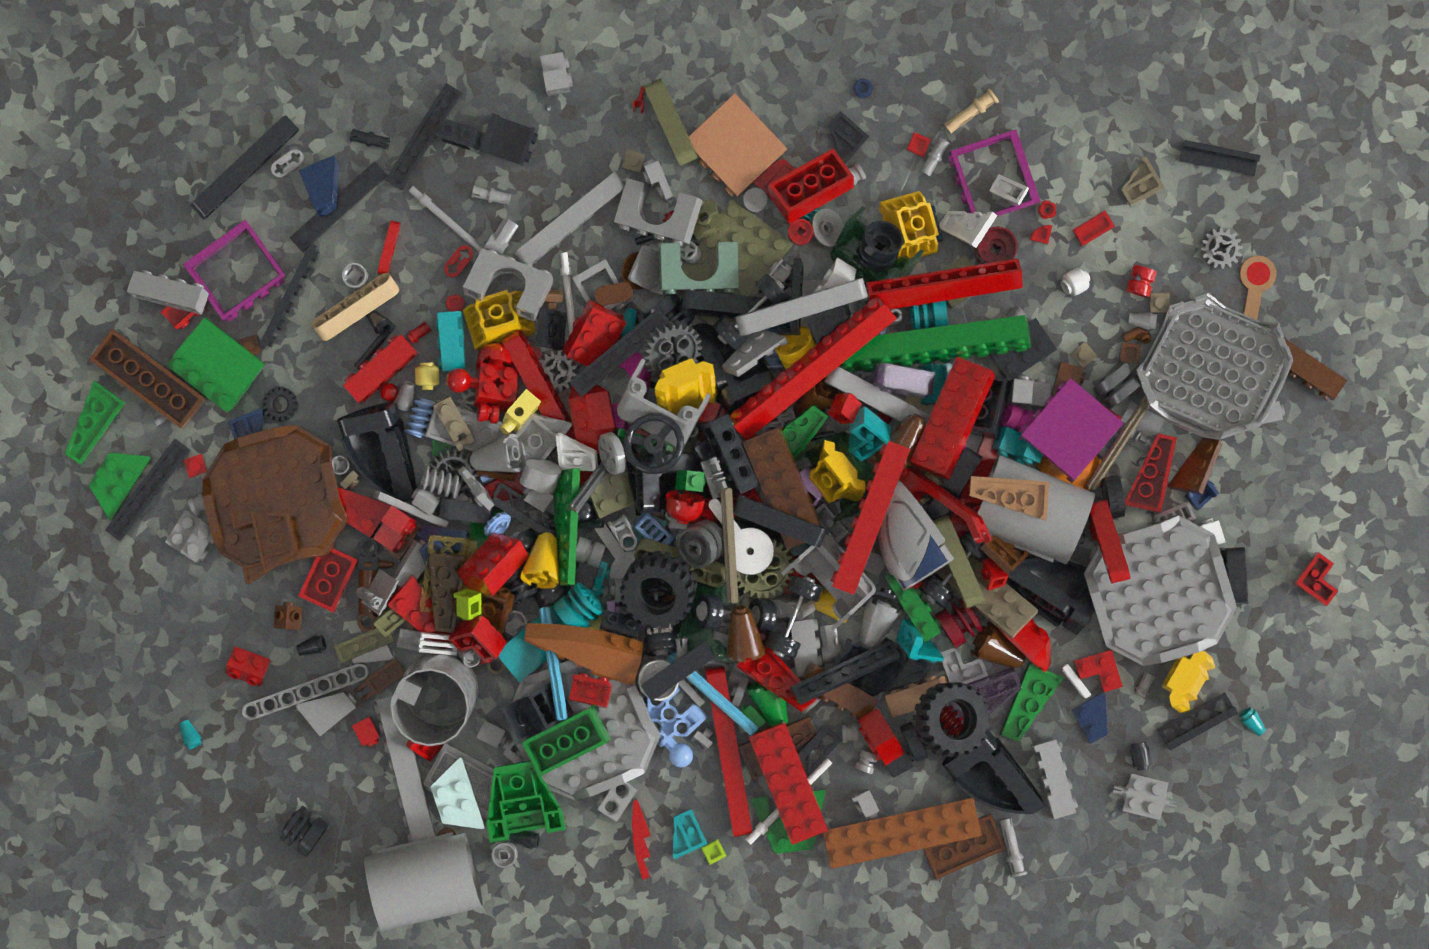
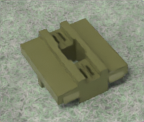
M713 199L702 201L693 231L697 240L704 237L707 238L710 234L717 233L718 230L725 227ZM707 215L708 219L702 222V217Z

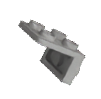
M643 245L628 279L652 293L667 297L669 294H665V291H660L659 252Z

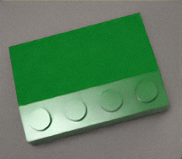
M205 317L176 351L166 366L225 412H229L235 408L266 364Z

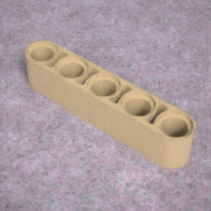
M389 273L381 274L312 321L311 327L322 341H327L394 297L399 292V287Z

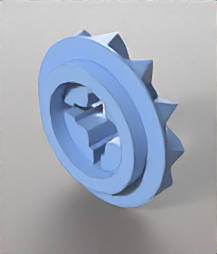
M506 512L497 513L490 521H487L488 524L484 527V534L487 537L491 536L494 532L502 534L509 526L511 521L510 515Z

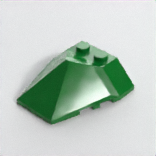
M531 760L494 767L486 823L490 843L509 840V836L512 833L546 828L547 833L566 830L563 811L543 777H539Z

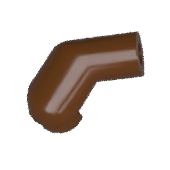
M1139 327L1122 334L1125 343L1133 339L1144 344H1148L1151 341L1150 333Z

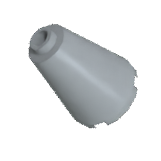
M508 434L474 451L470 457V464L474 469L481 471L520 472L523 470L521 468L522 463L526 461L522 441H517V435Z
M873 594L866 601L859 636V641L862 642L861 646L867 649L877 647L900 616L903 608L899 604L897 607L893 606V601Z

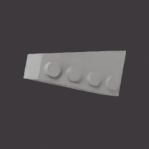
M1050 738L1031 744L1052 818L1057 819L1076 813L1075 808H1078L1075 796L1072 797L1070 790L1073 788L1070 778L1066 777L1065 771H1067L1064 759H1061L1060 752L1062 750L1059 741Z

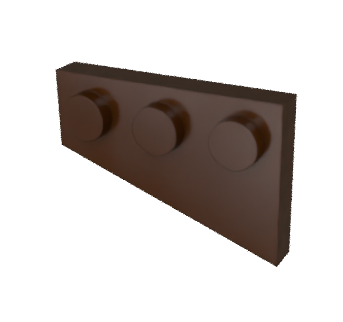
M1203 438L1167 486L1173 490L1203 494L1223 443L1220 440Z

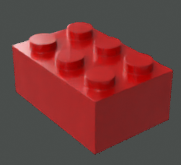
M589 300L563 347L566 357L589 366L617 342L627 323L623 315Z
M494 532L476 550L473 556L459 569L458 574L468 589L494 596L529 558V555L520 540Z
M332 547L328 555L316 557L298 596L331 612H336L357 567L358 559Z

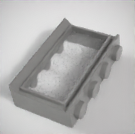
M444 743L423 783L426 785L425 789L432 792L431 786L462 757L482 819L487 821L494 768L487 766L478 759H474L464 751L450 746L449 743Z

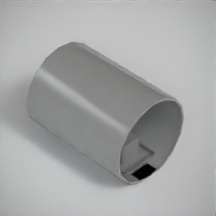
M999 455L990 472V478L1049 482L1047 521L983 501L978 514L982 516L990 536L994 535L1004 542L1013 544L1018 549L1028 551L1048 561L1053 562V560H1057L1067 564L1087 522L1095 493Z
M427 653L417 660L413 659L398 683L389 706L393 722L400 733L413 743L426 746L444 744L456 737L466 724L476 705L479 693L477 675L458 656ZM435 671L443 673L457 682L465 695L466 716L454 723L439 725L426 722L416 715L409 704L415 705L428 680V677L418 672Z
M447 833L377 850L378 854L364 857L368 890L381 931L483 907L477 868L466 833L458 835Z

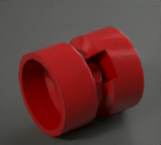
M804 219L795 220L788 229L789 240L796 246L807 245L813 236L812 225Z
M1133 265L1130 274L1132 279L1128 280L1125 291L1149 298L1152 290L1150 284L1155 281L1157 271L1140 265Z

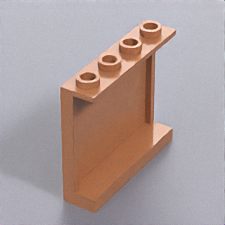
M736 94L732 95L689 136L695 152L700 158L698 162L703 168L706 169L708 167L713 172L711 176L718 183L722 181L726 186L724 190L731 197L735 195L737 198L780 156L787 152V148Z

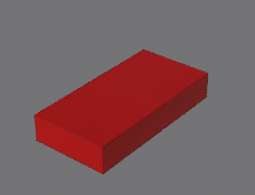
M1103 211L1073 229L1072 232L1082 247L1115 226L1107 212Z

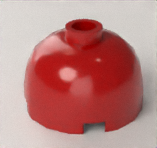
M500 342L487 344L478 353L476 369L481 362L514 368L509 351Z
M678 490L667 493L666 509L668 514L677 520V523L688 524V521L696 520L703 512L705 499H703L702 495L691 491H684V494H678Z

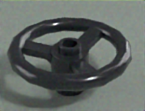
M648 413L638 417L628 427L624 436V451L628 461L635 469L646 474H660L670 470L680 460L684 450V436L680 426L671 417L661 413ZM661 421L665 423V426L658 434H651L647 438L634 436L635 431L646 422ZM673 430L677 439L676 450L673 457L664 464L662 454L667 449L665 438ZM631 443L645 446L646 450L654 455L656 466H647L640 463L633 454Z

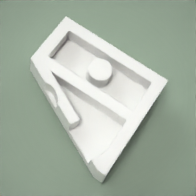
M562 433L556 435L558 462L561 470L578 468L580 471H595L598 467L596 450Z

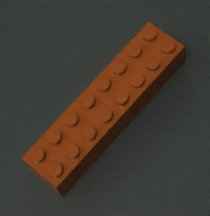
M974 798L833 828L823 832L831 869L982 836Z

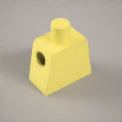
M526 389L505 413L504 423L500 426V430L506 435L510 434L512 430L517 433L531 414H536L541 401Z

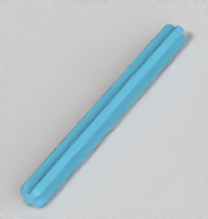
M540 608L541 624H553L550 608ZM548 650L546 651L556 719L562 721L566 720L568 715L557 654Z
M675 652L671 653L666 660L672 664L676 661L675 656L677 654ZM696 671L690 677H686L749 735L757 731L758 726Z

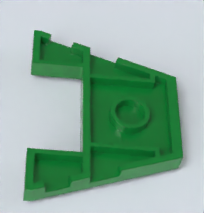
M825 789L813 791L821 811ZM768 796L751 798V803L761 823L770 815ZM781 816L767 828L766 835L775 854L814 849L816 836L792 845Z

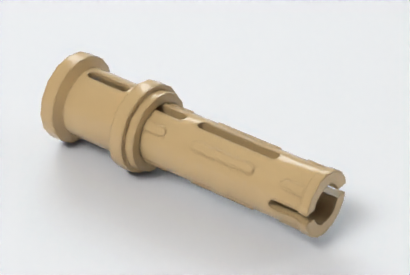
M988 88L985 94L975 98L969 107L944 123V125L952 134L977 114L986 112L988 107L994 103L997 104L999 100L992 90Z

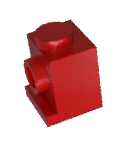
M991 558L985 559L981 563L983 566L981 575L987 582V591L1005 586L1009 575Z

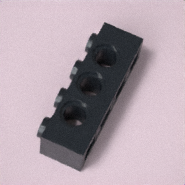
M725 415L701 426L714 457L717 458V461L720 460V471L724 472L722 475L726 478L724 480L728 488L732 489V497L759 486V483L750 465L749 457L745 454L742 447V441L734 429V423L729 415Z

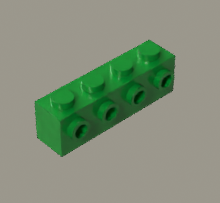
M889 573L884 576L885 581L894 595H896L906 615L923 637V642L926 643L941 634L940 629L942 626L937 618L933 619L930 615L932 609L927 601L922 602L919 597L922 595L919 588L915 589L913 586L903 591L894 575Z

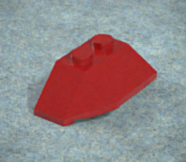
M597 384L581 397L572 386L568 401L575 437L578 442L596 450L597 455H600L598 449L600 436L608 432L614 433L616 429L609 391Z
M1033 618L1013 639L1001 631L1037 667H1040L1043 672L1047 671L1051 665L1050 637L1043 628H1039L1034 623Z

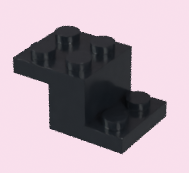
M551 682L523 695L499 710L516 745L561 722L556 719ZM565 697L567 715L569 717L574 712Z

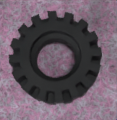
M274 387L268 390L267 394L265 393L264 400H262V408L270 419L279 422L287 421L297 412V397L291 390L284 387ZM277 397H284L287 400V408L282 412H278L273 408V401Z

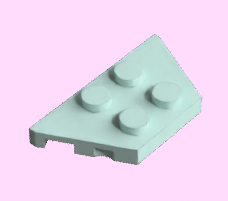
M461 757L431 786V790L443 824L484 829L485 825Z

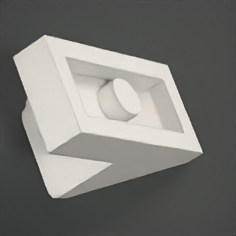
M999 174L989 191L1008 200L1012 205L1018 206L1021 204L1029 188Z

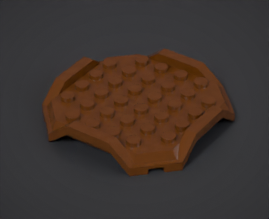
M297 425L271 428L236 438L224 444L203 478L202 497L212 538L219 554L241 567L259 563L261 559L253 524L236 529L233 528L230 511L232 510L289 514L291 516L299 552L280 565L306 558L328 555L335 544L334 541L338 534L342 532L349 520L338 492L332 466L331 445Z

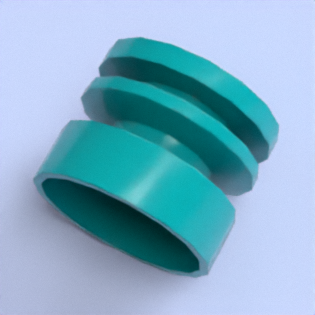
M946 301L933 302L930 305L910 306V322L913 330L948 326Z
M579 582L574 585V589L568 591L570 598L562 596L553 605L556 613L566 625L588 628L591 625L589 619L596 621L598 616L603 615L605 611L598 597Z

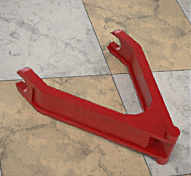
M903 468L899 481L909 490L918 503L924 495H931L966 521L976 543L984 541L987 544L991 541L990 533L982 516L924 475L921 470ZM922 580L913 585L915 589L922 585Z

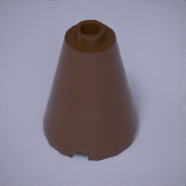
M826 377L823 378L798 399L793 409L795 417L812 404L825 412L826 409L831 408L836 394H842V392L824 382Z
M916 413L908 415L890 437L891 442L910 449L903 468L909 466V469L913 467L910 460L926 425L923 421L924 418Z
M743 605L735 607L731 611L726 653L729 660L736 662H746L745 658L751 657L753 661L765 654V646L751 610Z
M987 622V627L983 625L982 629L984 632L977 633L972 643L975 645V648L970 650V655L977 659L1015 669L1018 666L1021 667L1026 659L1024 654L995 625Z

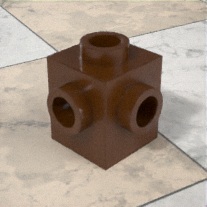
M283 602V605H275L274 628L301 630L302 607L295 606L294 602Z

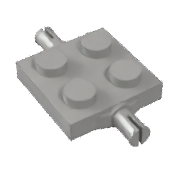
M1130 774L1129 782L1125 788L1114 785L1113 789L1116 790L1112 791V793L1123 795V812L1155 820L1161 819L1162 810L1165 806L1176 809L1177 805L1174 804H1178V801L1167 799L1168 782Z

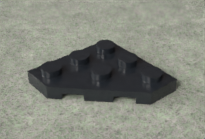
M885 637L882 644L891 641L899 652L900 658L860 677L855 686L873 697L881 692L904 688L905 685L912 683H921L932 665L922 659L913 660L909 658L900 645Z

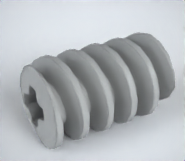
M426 466L420 484H423V490L430 486L431 493L437 488L438 495L445 491V497L452 493V499L455 500L463 478L459 482L458 475L451 479V473H447L444 477L443 470L437 474L436 468L429 472V466Z

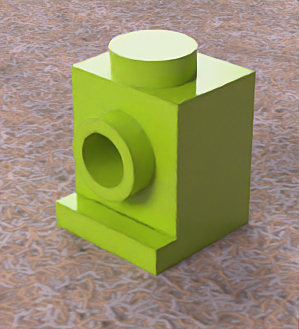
M465 588L454 593V598H457L458 617H461L463 620H472L481 614V592Z

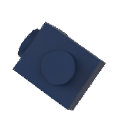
M1208 480L1203 494L1188 492L1184 497L1197 511L1211 498L1216 497L1219 492L1216 490L1215 484Z

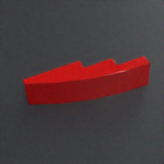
M638 799L633 800L632 812L633 844L642 880L650 878V874L644 859L650 857V852L644 838L651 836Z

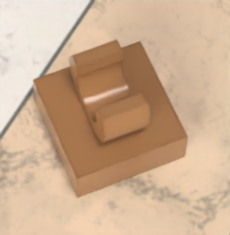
M550 289L545 301L549 302V309L556 310L557 302L563 301L564 290Z

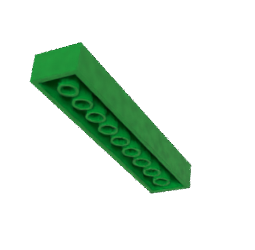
M1021 315L876 335L838 367L851 374H855V371L872 372L878 368L889 370L893 366L900 365L901 367H910L914 363L927 365L931 361L937 360L939 362H948L951 358L956 357L968 359L969 356L974 355L985 357L989 355L988 353L1006 354L1010 350L1023 352L1027 348H1031L1029 325L1026 316Z

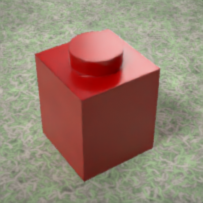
M852 393L836 394L828 414L839 424L854 423L862 403Z
M371 716L352 726L362 746L367 744L368 747H371L378 743L377 739L381 735Z

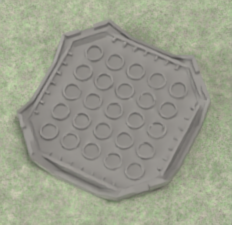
M1207 293L1195 297L1194 300L1169 306L1162 328L1147 357L1138 367L1136 373L1151 410L1167 422L1201 437L1224 439L1262 425L1286 381L1293 363V357L1285 342L1279 323L1258 321L1224 306Z
M1176 515L1156 524L1118 534L1131 579L1113 584L1110 582L1098 546L1084 575L1108 648L1144 666L1191 655L1218 643L1237 607L1214 533L1180 515Z
M566 660L559 663L563 691L574 714L591 705L569 700L573 684V674L585 673L590 675L589 678L594 679L600 676L592 674V670L582 666L580 668L574 665L575 662ZM546 668L529 674L519 684L513 701L549 683V669ZM611 679L608 680L613 686L608 707H594L611 738L610 741L542 775L551 791L575 801L624 784L646 772L661 734L651 720L636 680L634 685ZM522 743L518 744L517 747L523 761H530Z

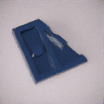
M1104 692L1071 710L1090 744L1108 735L1106 695Z

